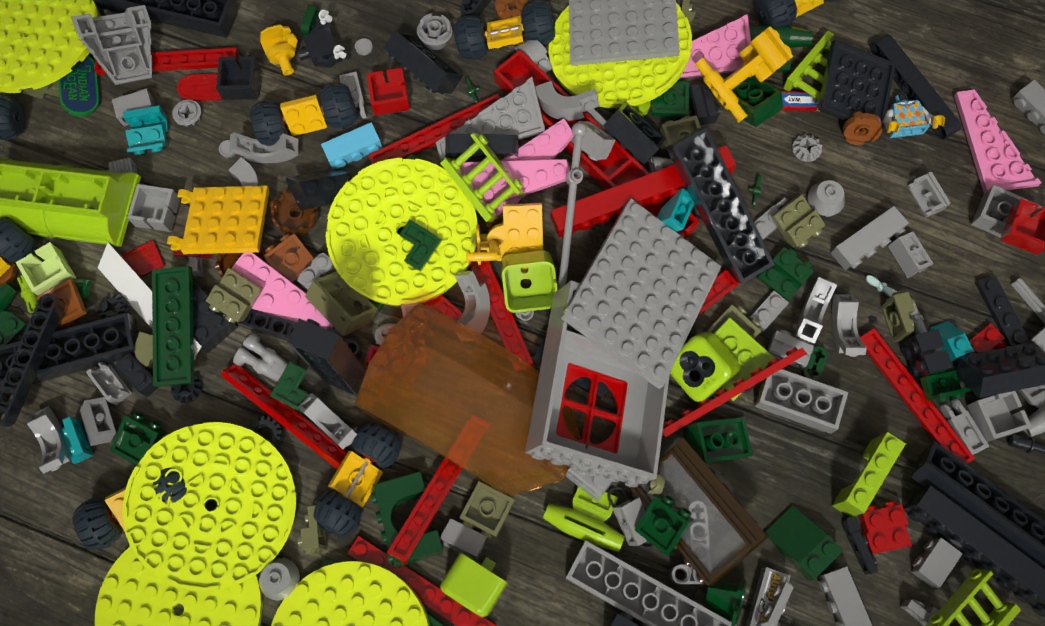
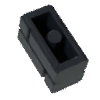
M707 84L691 85L689 87V103L692 116L697 115L700 126L714 124L718 116H720V107L715 103L716 97Z
M130 352L115 364L117 370L142 395L148 397L159 388L153 386V373Z

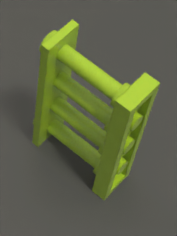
M826 32L787 78L783 89L791 91L793 87H799L814 98L820 99L821 92L802 81V77L809 75L823 84L824 76L812 69V65L819 63L826 67L827 59L822 57V53L830 51L833 33Z
M472 133L470 136L475 142L456 160L445 158L440 164L486 222H493L497 218L495 214L497 207L514 192L517 195H523L526 192L522 189L524 186L520 180L514 179L487 145L489 142L482 134ZM481 148L487 157L468 174H464L460 170L461 165ZM492 163L498 172L479 189H475L471 184L472 180ZM504 177L510 187L493 202L486 203L483 199L484 194Z
M975 569L970 572L969 577L940 610L930 617V621L925 626H948L954 618L961 626H972L961 612L967 603L980 618V626H1008L1021 610L1015 603L1000 601L987 584V581L993 575L991 571ZM980 589L994 606L989 615L974 598V595Z

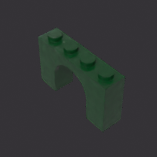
M421 472L373 485L374 491L370 492L373 504L377 503L379 511L375 512L378 524H383L384 531H381L383 543H388L389 548L399 534L391 522L393 511L402 502L421 497L425 491ZM436 530L422 536L406 564L389 555L388 551H386L389 564L393 563L394 568L440 555L443 553V548L438 531Z

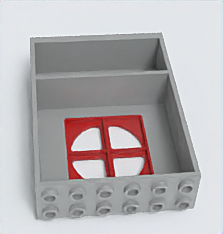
M570 281L558 290L553 297L525 453L532 455L534 459L551 460V463L554 465L564 464L570 466V469L575 471H588V474L592 476L603 475L612 482L622 481L629 487L647 484L648 481L657 479L669 376L664 386L658 389L562 320L561 316L580 283ZM581 377H588L591 381L586 405L565 397V392L569 385ZM599 382L604 383L611 390L617 405L616 414L596 408L595 401ZM564 406L585 414L581 440L576 439L567 429L562 414ZM593 416L615 423L612 434L600 444H592L590 442Z

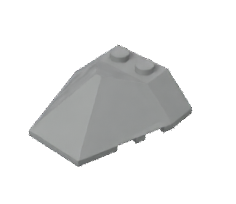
M145 5L129 7L125 13L92 18L91 14L71 17L78 37L115 85L152 78L151 21Z

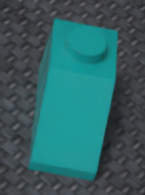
M684 188L680 189L661 208L657 217L675 232L684 229L693 208L694 202L690 194Z
M949 321L929 328L930 331L939 330L945 345L939 349L940 351L947 350L951 362L958 360L960 356L969 355L974 352L966 334Z

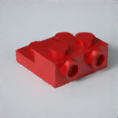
M895 501L883 504L884 508L876 509V506H871L867 508L865 513L858 515L863 534L868 541L867 547L870 554L873 555L912 546L906 528L908 521L902 504L896 505Z

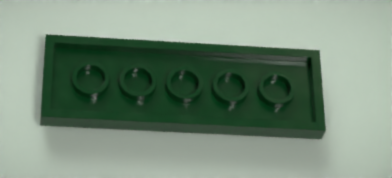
M184 266L152 270L153 386L194 384L192 267Z

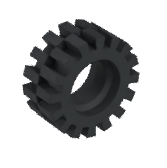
M261 416V419L255 418L254 423H249L251 426L250 428L247 427V429L252 430L256 434H259L263 428H270L272 430V437L269 442L277 450L279 445L282 446L283 442L281 441L285 439L283 435L285 432L282 425L269 416Z

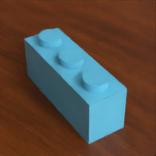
M372 122L321 144L332 169H340L352 161H359L362 157L382 149L380 139Z

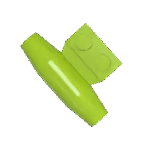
M578 486L572 500L573 509L549 503L543 519L561 531L580 540L588 541L597 547L619 552L625 536L604 523L610 518L613 507L608 501L607 492L597 502ZM610 495V498L615 505L618 497Z

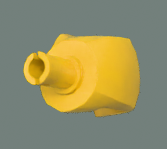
M281 24L261 31L260 42L270 63L274 65L280 64L283 75H291L294 69L290 60L295 55L298 42L296 36L293 33L291 34L289 26H282Z

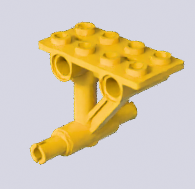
M771 26L753 39L750 45L739 53L744 63L726 79H723L717 70H713L704 57L694 64L704 76V82L711 89L713 95L720 101L725 110H730L738 123L747 117L748 114L739 105V99L732 89L748 77L754 75L761 83L793 57L791 49L782 42L779 33Z

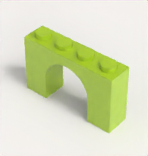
M889 432L872 439L862 455L863 458L868 460L865 467L850 486L841 489L832 507L847 517L865 513L906 443Z

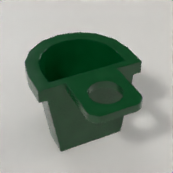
M718 580L713 586H708L705 608L731 620V626L737 625L743 606L747 581Z

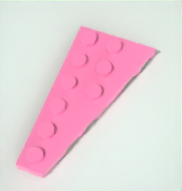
M748 14L692 41L689 62L679 79L703 76L694 65L703 57L713 70H717L719 74L735 72L739 69L741 64L744 63L739 53L749 46L751 42Z
M975 90L957 92L954 95L983 192L985 193L993 185L1004 190L1039 186L1041 181L1033 176L1031 167L1028 164L1025 165L1020 158V152L1005 131L1000 130L995 117H991L987 112V106Z
M567 160L501 161L514 179L520 180L524 186L522 189L526 192L523 195H517L514 192L503 203L565 182L566 174L570 171ZM464 162L460 170L464 174H468L480 162ZM492 163L489 164L472 180L471 184L475 189H479L498 170ZM503 177L484 194L483 199L486 203L493 202L510 185Z

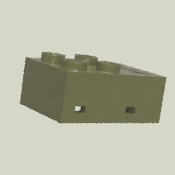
M338 272L314 280L305 295L308 301L342 336L369 325L378 310L365 296L352 289ZM355 300L361 302L363 311L357 310Z

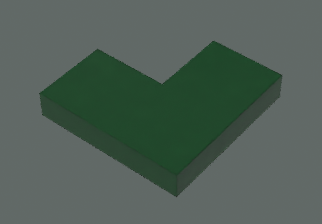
M412 220L408 221L399 234L401 238L414 245L404 262L421 272L441 244L442 239Z
M289 361L270 396L302 412L298 406L310 394L299 389L298 386L307 370Z

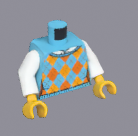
M899 94L895 97L896 103L886 112L883 119V125L887 129L886 132L889 133L890 138L924 134L930 125H932L933 129H936L938 125L944 126L945 123L944 116L930 114L921 106L918 100L908 101L906 94Z

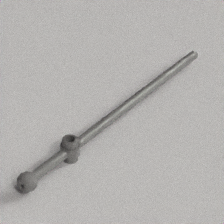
M576 123L572 127V134L575 138L571 170L567 172L565 178L569 184L558 290L565 286L567 282L577 184L583 178V173L579 170L582 137L585 136L587 127L582 123Z

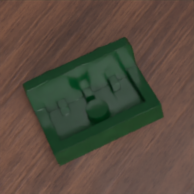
M956 370L920 378L927 401L945 402L949 400V396L954 400L964 397L963 393L971 391L970 388L961 389Z

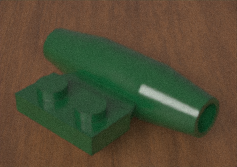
M749 26L751 41L771 26L779 33L780 39L789 48L812 46L814 31L793 26ZM791 59L775 72L790 73Z
M6 282L0 285V346L11 344L27 327V324L15 314L5 311L18 292Z

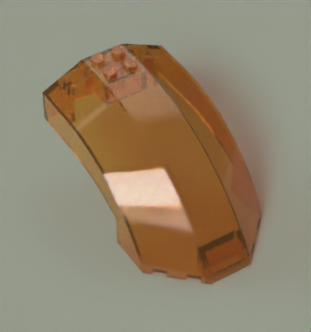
M418 303L391 328L371 359L357 395L355 405L362 411L459 466L476 480L509 497L524 491L541 488L543 485L563 481L570 466L564 464L554 465L551 463V460L534 459L532 455L525 453L540 373L537 369L480 333L421 303ZM565 392V397L569 399L567 392ZM564 406L562 414L566 427L576 439L581 440L572 408Z

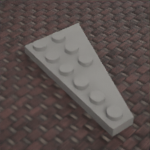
M531 77L526 83L512 90L513 92L504 98H500L478 113L472 120H468L463 126L449 134L518 135L519 140L543 133L546 129L533 78ZM445 137L436 142L441 161L446 158Z

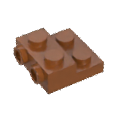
M288 233L280 239L281 243L275 247L273 244L265 250L264 258L272 268L291 282H294L303 270L311 267L314 258L295 234L290 235Z
M68 279L37 296L39 300L44 294H52L63 301L65 308L55 332L75 324V319L87 313L75 281L72 279Z

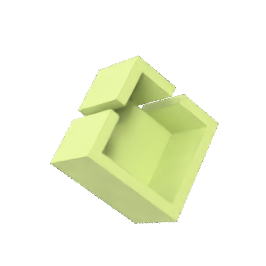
M50 242L35 251L38 256L45 260L44 262L32 253L16 262L31 291L37 296L68 279H77L71 267L67 264L68 262L61 250Z

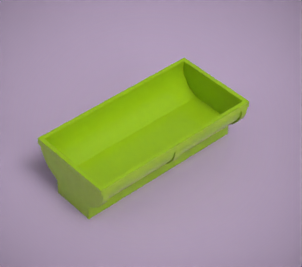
M0 158V218H10L30 235L104 245L109 243L112 246L121 247L129 222L127 216L141 176L131 172L119 173L76 168L70 165H50Z

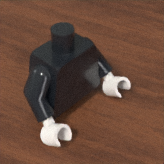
M326 10L319 12L320 19L308 35L303 38L306 48L298 50L297 53L301 61L311 58L314 66L331 68L337 62H341L346 57V53L342 52L345 50L344 47L336 45L329 25H326V22L332 21V16L328 15L329 12Z

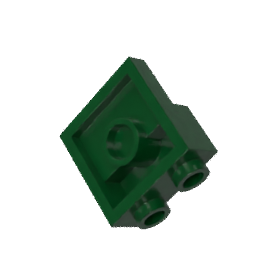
M677 80L670 89L651 100V116H688L689 82Z
M784 247L773 259L775 265L763 271L757 279L772 291L777 292L786 301H789L813 274L814 270H812V265L808 261H801L797 258V253L793 249H786Z
M140 412L124 415L110 448V451L135 465H138L146 452L160 441L166 433V430L161 428V423L146 420V416Z
M661 494L654 497L636 526L635 531L668 557L672 554L680 539L686 535L695 519L691 517L692 513L687 508L676 506L674 504L675 500L671 496Z

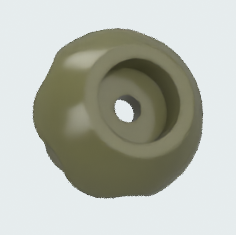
M657 471V479L650 481L648 494L652 497L661 495L666 478L660 471Z

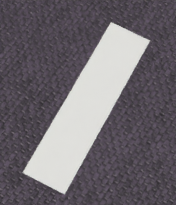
M107 243L98 269L153 330L152 291L114 248ZM195 339L194 360L201 348V345Z

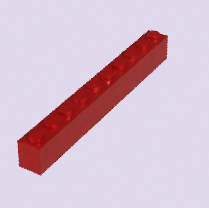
M726 145L718 148V151L730 175H732L736 163ZM675 165L575 201L572 235L581 229L585 231L597 223L604 224L613 217H619L629 199H633L644 208L651 203H660L669 196L672 198L682 188L687 190ZM567 205L551 210L550 219L559 238L564 236Z

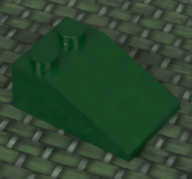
M755 76L748 77L732 89L739 99V105L748 114L743 120L754 127H757L783 109L782 91L764 81L760 83Z
M745 417L697 422L683 427L685 439L689 440L690 446L702 456L701 459L706 464L753 456Z
M793 505L765 531L770 536L768 539L807 580H814L843 552L828 534Z

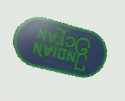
M89 56L82 62L78 61L71 67L72 71L58 80L62 108L68 111L69 114L77 117H85L92 114L99 105L95 62Z

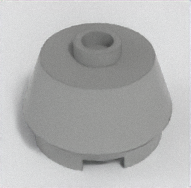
M427 14L421 18L417 27V34L422 43L430 50H440L446 46L451 38L452 27L445 16L441 15L439 17Z
M832 180L819 182L809 190L808 204L812 210H817L820 215L826 217L833 216L844 207V190L839 183Z
M286 558L273 559L259 575V587L262 593L272 600H284L293 592L296 584L300 581L297 566Z

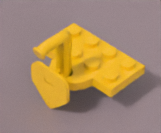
M542 203L503 204L504 223L495 225L487 234H480L479 225H476L477 252L467 251L466 262L478 261V265H481V261H501L508 254L543 251ZM526 266L521 268V272L526 273L528 271V268Z

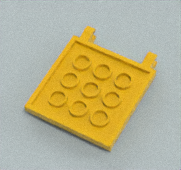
M268 186L194 188L193 192L180 189L177 197L181 198V203L183 204L190 203L183 239L169 236L167 244H171L170 249L181 250L183 254L259 252L269 196Z

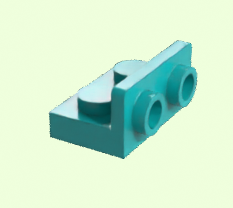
M159 105L123 112V118L131 126V129L163 124L165 132H168L167 115Z
M163 124L125 130L129 145L127 153L133 152L134 155L145 154V150L151 149L152 152L163 151V147L168 146Z
M72 417L62 420L64 427L61 428V433L72 463L77 464L92 457L93 453L81 421Z

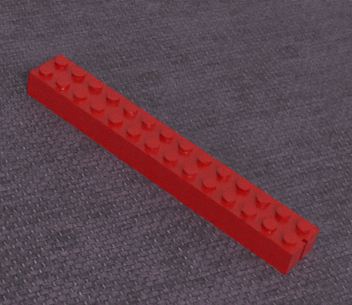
M521 49L494 70L495 83L507 95L532 77L535 86L552 81L553 87L558 94L570 97ZM540 106L546 130L561 121L546 114ZM583 112L584 118L566 121L571 130L573 125L578 123V121H590L594 125L599 127L601 130L606 132L586 112ZM616 140L607 159L595 161L590 159L584 151H581L579 165L604 190L650 174ZM570 141L564 150L572 157L574 144ZM669 196L660 203L648 204L644 209L657 218L661 208L671 198ZM690 212L684 229L676 233L687 239L697 230L700 221Z

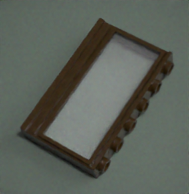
M682 437L675 446L659 459L658 471L666 478L662 495L667 494L675 500L674 504L679 508L685 507L692 513L691 517L695 520L686 535L680 539L675 550H680L684 555L682 557L683 561L690 568L693 567L697 572L696 577L703 585L713 586L770 536L758 526L756 519L747 513L742 507L743 504L730 493L727 485L718 479L715 471L707 466L701 459L702 456L690 446L689 440ZM650 481L647 484L630 487L632 490L630 492L634 499L640 498L645 506V511L654 499V497L648 494Z

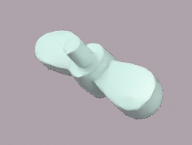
M868 275L866 277V281L869 284L877 287L879 292H884L889 298L893 296V293L897 292L887 287L886 283H881L874 276Z

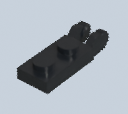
M849 516L843 519V530L863 573L868 575L878 572L877 560L868 550V541L859 531L861 525L857 518Z

